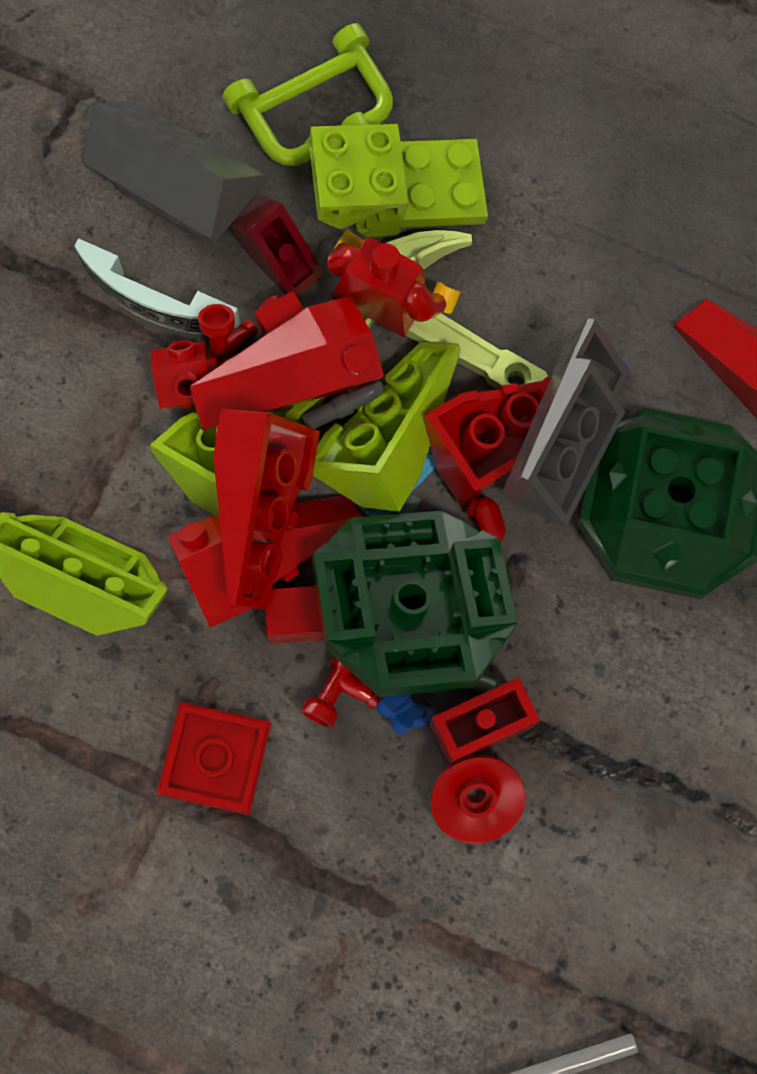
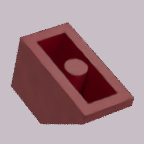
M260 195L248 204L230 224L250 258L284 295L294 291L295 295L298 296L324 275L320 265L282 203Z

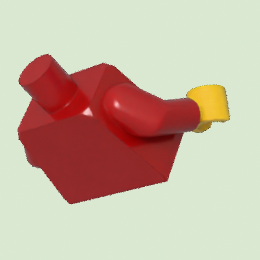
M346 228L327 260L328 270L335 276H342L332 293V298L340 299L351 296L362 315L403 338L415 321L426 322L443 312L452 314L461 294V291L447 287L441 282H437L431 294L425 285L424 269L420 264L400 254L394 245L382 244L370 237L363 240L353 234L348 228Z

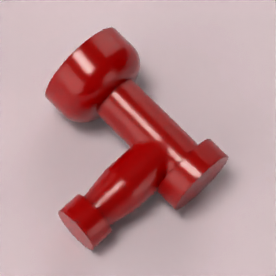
M222 304L209 305L198 314L199 328L204 335L210 338L211 350L207 358L216 357L217 367L233 358V351L240 347L247 339L253 338L258 333L257 327L250 320H246L239 325V328L234 329V312L231 308Z
M335 657L330 663L333 670L318 697L306 699L299 710L309 720L328 729H332L338 719V712L334 705L341 692L367 703L366 705L372 709L376 708L377 703L381 699L362 681L356 679L355 675Z

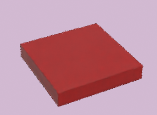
M180 702L157 795L250 816L272 723Z

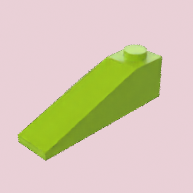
M420 342L385 375L387 384L383 387V393L379 397L357 408V413L342 427L335 423L323 435L317 447L313 476L363 508L400 512L420 478L430 447L423 416L444 404L461 351L459 344Z
M326 397L270 413L305 425L301 416L320 407ZM192 412L180 418L150 444L151 452L191 502L214 516H219L213 459L217 427L202 431L197 414Z

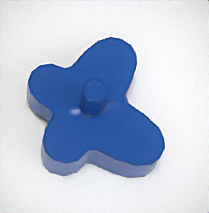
M411 694L383 696L376 705L377 711L391 720L393 730L399 735H404L411 727L423 728L427 726L434 716L432 708L422 703H415L411 699Z

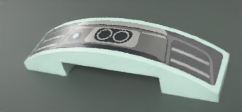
M81 239L77 240L75 248L88 275L111 299L133 314L163 327L193 334H203L199 328V312L209 305L222 304L233 310L235 317L234 329L239 328L238 308L199 291L195 294L190 306L123 277L124 271L117 255Z

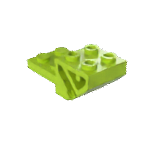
M398 124L311 127L309 148L318 220L340 230L356 223L357 231L366 237L398 236L400 228L485 224L488 212L477 139L400 141Z

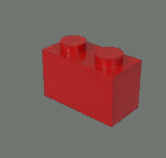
M518 677L433 716L429 725L448 765H451L462 758L475 756L533 729L540 719Z

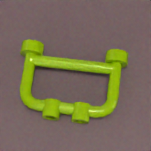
M359 23L347 25L334 36L332 43L339 53L338 56L261 95L252 81L247 78L232 83L225 89L222 95L232 114L243 115L264 152L272 161L283 166H297L311 160L309 138L303 145L297 148L287 149L282 147L262 116V113L357 66L375 95L376 105L364 114L356 112L348 116L340 126L381 124L387 119L393 107L391 90L365 49L370 40Z

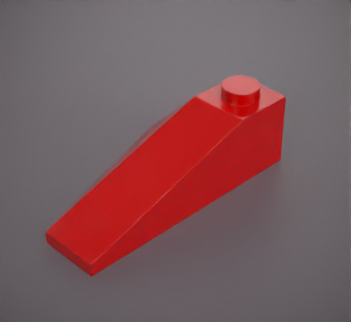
M348 296L307 307L192 384L189 388L201 429L205 431L218 427L221 409L270 413L359 388L380 380L384 377L372 332L352 297Z
M706 299L675 323L673 328L757 419V328Z
M552 376L545 377L542 381L517 385V383L502 385L499 389L477 392L475 390L464 392L423 416L436 469L460 506L509 477Z
M221 409L219 424L215 432L213 454L228 604L258 609L265 608L283 559L279 545L285 529H294L298 514L292 510L299 491H308L312 480L320 431L268 412Z
M342 495L294 504L292 511L298 514L294 529H285L279 547L283 559L274 583L281 578L289 582L300 574L297 568L298 565L312 556L324 543L326 544L350 518L362 517L350 499ZM219 516L187 524L180 531L167 536L210 628L252 609V607L228 604Z

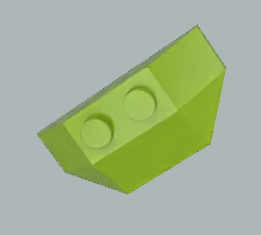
M0 513V579L16 599L99 636L145 625L167 595L168 588L164 582L160 581L156 570L146 555L65 517L43 515L16 517L14 513Z

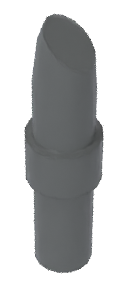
M376 381L361 386L349 393L343 392L331 398L330 402L301 417L305 425L313 429H317L339 417L342 419L354 413L355 409L379 397L383 393V384L381 381Z

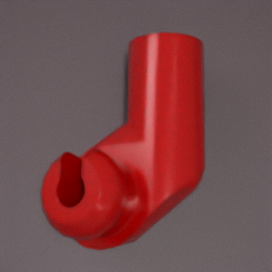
M489 497L473 498L468 503L467 515L473 521H477L480 531L483 530L499 538L501 544L506 534V526L498 503Z

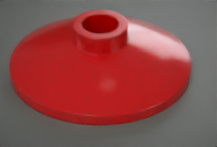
M486 755L465 757L449 765L436 779L430 795V807L438 827L455 840L473 844L490 842L509 832L522 816L526 801L525 788L516 770L505 761ZM476 788L483 789L482 792L477 796H470L467 794L468 792Z

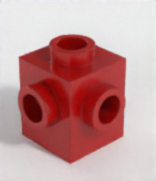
M183 340L170 344L168 348L151 350V370L159 409L176 406L183 409L195 408L189 387L218 368L216 357L207 358L204 342L194 344L192 341Z

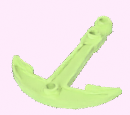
M446 230L421 231L386 243L394 245L400 254L426 269L443 256L458 249L471 246L472 234ZM442 313L426 322L415 321L406 334L407 337L418 343H458L461 351L457 363L481 375L490 386L496 389L501 388L502 385L510 384L508 378L511 376H519L524 384L542 381L545 377H548L546 371L509 350L496 348ZM362 315L368 327L371 328L372 323L375 321Z

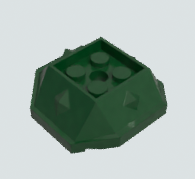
M646 407L620 421L583 493L577 523L590 546L602 561V566L610 580L700 600L757 562V452L733 426ZM677 487L683 490L687 495L688 502L678 503L674 501L668 493V488Z
M443 511L350 518L326 544L324 543L313 553L312 569L325 649L378 697L474 687L518 624L499 538L483 530L478 532L464 521ZM400 602H413L419 607V609H408L404 607Z

